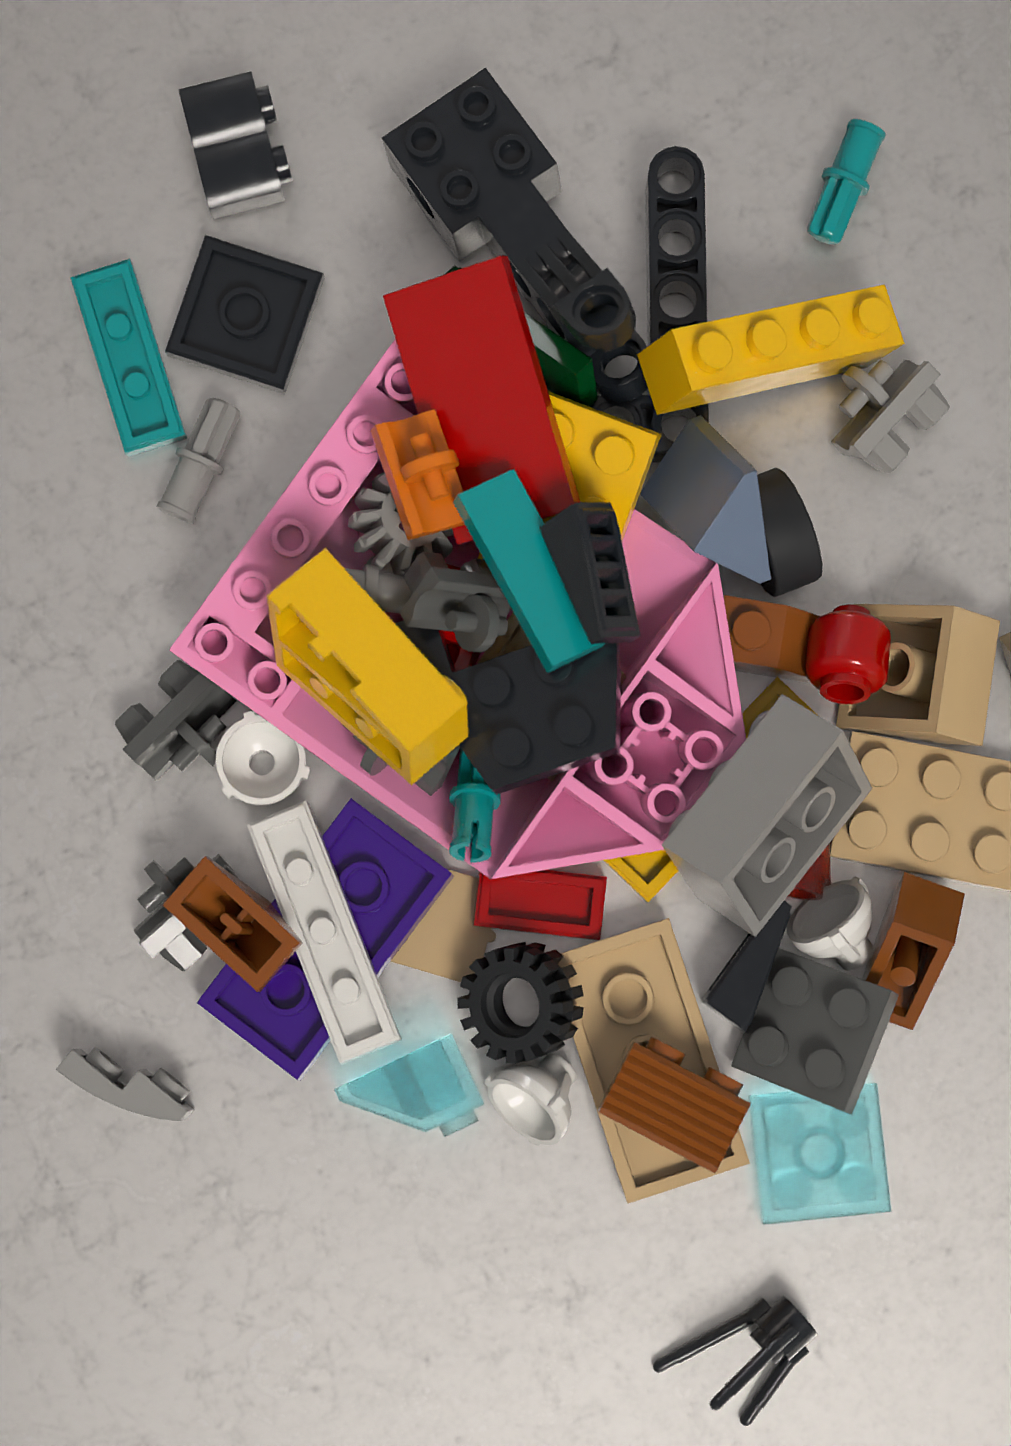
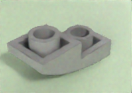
M96 1047L89 1054L82 1049H72L55 1069L92 1095L136 1114L157 1119L183 1121L195 1110L184 1101L190 1091L164 1069L160 1068L155 1075L147 1069L138 1070L127 1085H125L118 1079L124 1070L113 1059Z

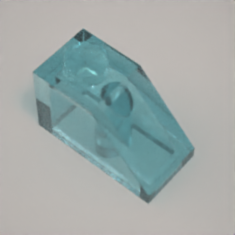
M453 1033L334 1089L340 1102L424 1132L439 1126L443 1137L479 1121L473 1109L485 1104Z

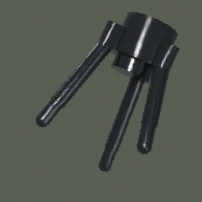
M782 1296L772 1306L764 1298H761L746 1313L655 1361L653 1370L657 1373H662L756 1324L758 1328L749 1336L760 1348V1351L710 1401V1408L712 1410H720L770 1361L775 1365L777 1364L740 1417L741 1424L749 1426L762 1408L769 1402L792 1368L809 1353L806 1346L818 1336V1333L785 1296Z

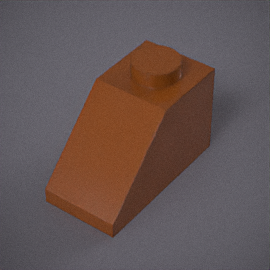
M724 595L735 671L770 677L778 676L782 679L810 683L806 677L809 628L820 616L788 605Z
M904 872L883 917L874 943V953L867 963L862 979L899 994L889 1022L913 1030L955 944L965 893Z

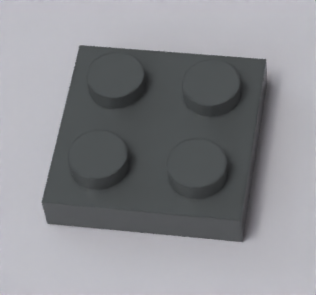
M779 948L753 1021L743 1034L731 1067L852 1115L899 994Z

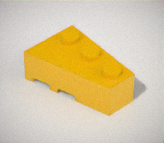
M326 548L267 595L276 666L409 784L413 785L468 737V702L462 690L455 682L446 676H442Z

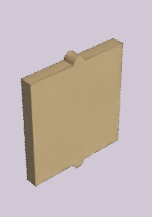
M447 869L454 875L453 879L391 962L461 982L463 976L474 973L469 966L476 959L484 957L488 942H493L496 939V934L492 928L473 926L478 878Z

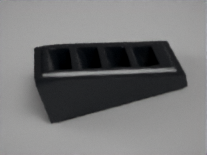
M577 502L571 504L539 528L586 636L591 644L633 642L640 637V631L620 529L612 504L600 502Z
M785 900L756 937L750 933L747 934L702 997L704 1005L742 1032H746L748 1026L753 1021L791 915L790 910L792 906Z

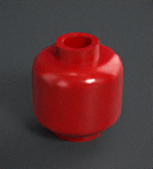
M841 605L836 607L833 612L818 617L809 628L806 656L807 679L829 701L840 704H856L866 701L871 694L879 691L888 680L891 645L890 630L882 620L874 617L868 609L859 605Z

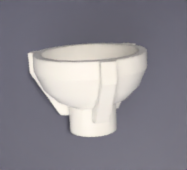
M254 711L243 713L244 719L233 724L224 733L217 747L216 768L219 778L224 785L221 791L229 799L236 797L252 805L277 803L292 794L302 779L308 780L311 768L306 766L305 749L261 716L256 715ZM266 752L274 758V768L270 773L258 775L251 770V759L257 753Z
M853 877L851 880L835 882L819 889L805 899L789 918L786 927L788 937L800 951L815 958H835L844 970H854L863 966L874 953V946L867 938V935L871 932L873 918L869 889L862 879Z
M548 1054L541 1062L534 1059L528 1062L522 1061L517 1064L496 1067L486 1078L484 1084L488 1086V1096L495 1110L514 1130L528 1138L529 1142L537 1146L540 1144L553 1145L558 1143L567 1132L571 1117L568 1095L571 1085L577 1079V1075L573 1067L566 1060L558 1055Z

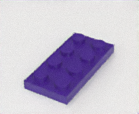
M350 798L322 837L376 975L379 977L453 879L454 875ZM274 899L271 904L282 916L277 901ZM296 951L260 992L253 989L232 968L225 964L197 1001V1004L299 1081L304 1078L331 1041Z

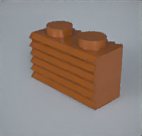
M654 1037L650 1038L646 1047L632 1042L597 1111L701 1167L716 1173L751 1105L750 1102L738 1097L743 1084L711 1067H708L703 1078L680 1066L686 1054Z

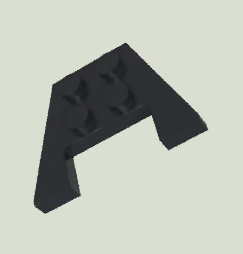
M404 620L395 623L442 676H446L455 682L464 693L468 702V737L459 746L495 794L507 792L620 752L621 669L619 668V643H605L604 646L549 673L546 672L532 645L455 671L443 630L407 627Z

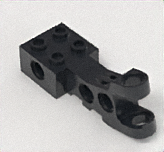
M486 67L382 137L391 168L458 260H463L485 244L496 256H508L517 288L526 300L531 302L548 325V328L592 358L596 389L600 395L607 400L625 402L641 396L648 389L637 356L647 346L635 330L636 315L625 288L608 268L603 271L566 229L547 203L562 192L557 162ZM628 355L637 359L635 369L627 376L612 378L604 374L606 365L613 358Z

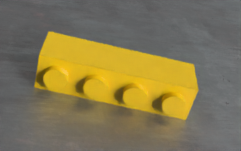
M884 284L671 329L638 353L637 356L656 414L659 415L841 374L852 365L860 369L867 368L905 343Z

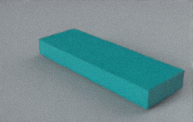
M127 259L70 277L127 457L187 439L131 260Z
M512 469L458 494L453 504L546 672L549 673L604 646V644H591L542 537L539 527L544 522L515 470Z

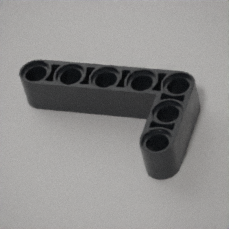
M679 146L665 148L655 155L649 166L646 183L648 346L671 329L707 322L705 172L703 163L697 154L688 148ZM678 171L688 177L691 187L683 193H669L661 187L658 179L666 172ZM680 232L686 235L692 242V249L684 255H670L662 249L659 239L666 233ZM681 293L690 299L694 309L685 317H671L660 307V300L667 294ZM649 390L648 395H641L625 402H615L605 399L602 395H597L598 400L590 406L612 416L623 417L628 422L660 433L661 437L651 463L661 462L674 443L662 432L661 424L665 419L674 415L684 416L688 419L701 415L709 423L708 404L657 415Z

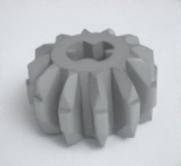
M385 473L375 477L372 481V489L363 488L356 495L354 503L360 511L354 512L349 517L348 527L364 533V535L354 543V552H366L371 549L376 555L371 561V565L379 566V571L390 562L393 574L404 576L420 553L442 554L445 559L452 552L453 545L447 539V537L454 534L452 529L407 540L405 532L398 527L401 519Z

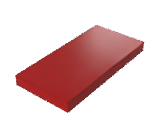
M500 255L383 295L417 413L420 414L435 409L448 449L454 450L459 465L455 469L463 492L514 469L541 519L557 515L571 504L581 502L508 256ZM466 525L452 528L457 545L473 541Z

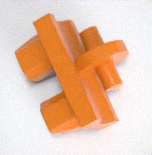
M435 409L403 420L376 424L370 432L407 540L465 525L453 504L456 496L463 492L455 469L459 462L455 451L448 449Z

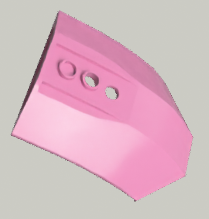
M395 339L169 651L449 850L450 843L452 842L455 807L449 801L451 789L457 786L460 750L451 765L442 787L431 796L415 783L413 785L409 784L388 765L374 776L369 775L360 766L367 748L354 739L353 733L346 729L341 722L276 666L267 595L325 548L343 568L363 570L368 560L376 556L371 549L366 552H354V543L364 533L348 527V519L354 512L360 511L354 503L356 495L363 488L372 489V481L377 475L384 473L370 430L376 424L403 420L418 415ZM635 509L622 544L640 637L633 642L619 643V668L626 676L621 684L620 752L559 773L553 782L544 778L501 793L500 806L493 810L491 857L483 862L471 863L472 838L470 846L466 847L464 861L490 879L665 850L662 844L668 838L670 827L675 819L684 811L692 808L708 788L709 780L715 769L724 761L730 760L746 740L718 563L694 552L683 540ZM401 522L398 527H399L402 531H404V528H403V525H402V522ZM454 534L447 537L453 545L452 552L444 559L447 564L461 568L464 563L474 558L478 559L480 551L474 540L457 545ZM510 609V611H509V613H508V615H507V617H506L507 620L509 619V617H510L511 614L513 613L512 609ZM384 612L394 624L403 621L400 613ZM483 651V652L480 653L477 662H478L479 659L482 657V655L484 654L485 651Z

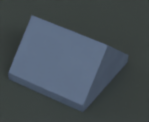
M701 415L689 419L640 495L694 552L759 584L771 580L757 470Z

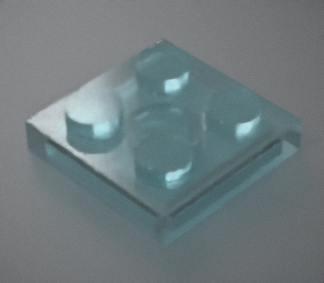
M877 1083L864 1084L852 1115L793 1091L748 1095V1101L751 1103L749 1110L761 1222L763 1225L892 1212Z

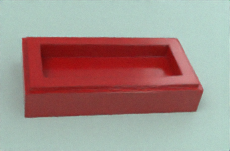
M541 870L490 879L479 871L473 926L598 941L601 938L607 877Z

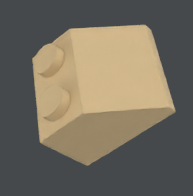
M854 604L868 609L871 615L882 620L890 630L891 645L888 680L879 691L871 694L864 702L856 704L839 703L836 727L843 730L928 743L983 746L1000 621L951 605Z

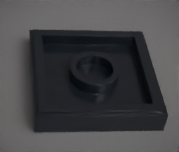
M205 235L165 350L167 356L285 394L325 279L324 274Z

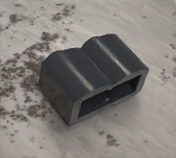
M252 71L178 89L212 218L216 219L284 202L281 184L293 182L284 145L271 148L266 125L276 123L277 118L268 85L256 88Z

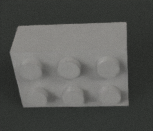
M782 694L770 710L764 711L755 719L749 730L748 738L732 758L724 761L715 769L709 780L708 788L692 808L684 811L675 819L670 827L668 838L662 846L697 899L756 937L869 794L872 786L843 730Z

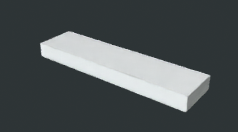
M303 801L247 824L282 917L303 942L296 950V953L339 1063L345 1064L401 1041L402 1038L310 804L307 801Z

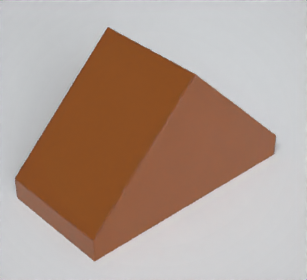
M205 856L163 904L171 914L257 992H260L303 943L269 900L208 856Z

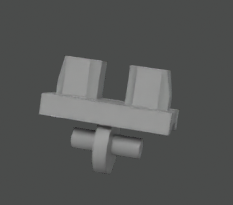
M879 360L868 374L856 366H850L843 373L842 380L851 393L842 401L839 408L852 419L834 437L831 443L843 455L860 457L882 472L890 473L894 471L906 458L910 450L908 445L892 430L901 418L906 415L918 429L927 430L935 425L950 409V405L934 384L941 374L929 361H924L919 366L910 360H904L894 371L885 361Z

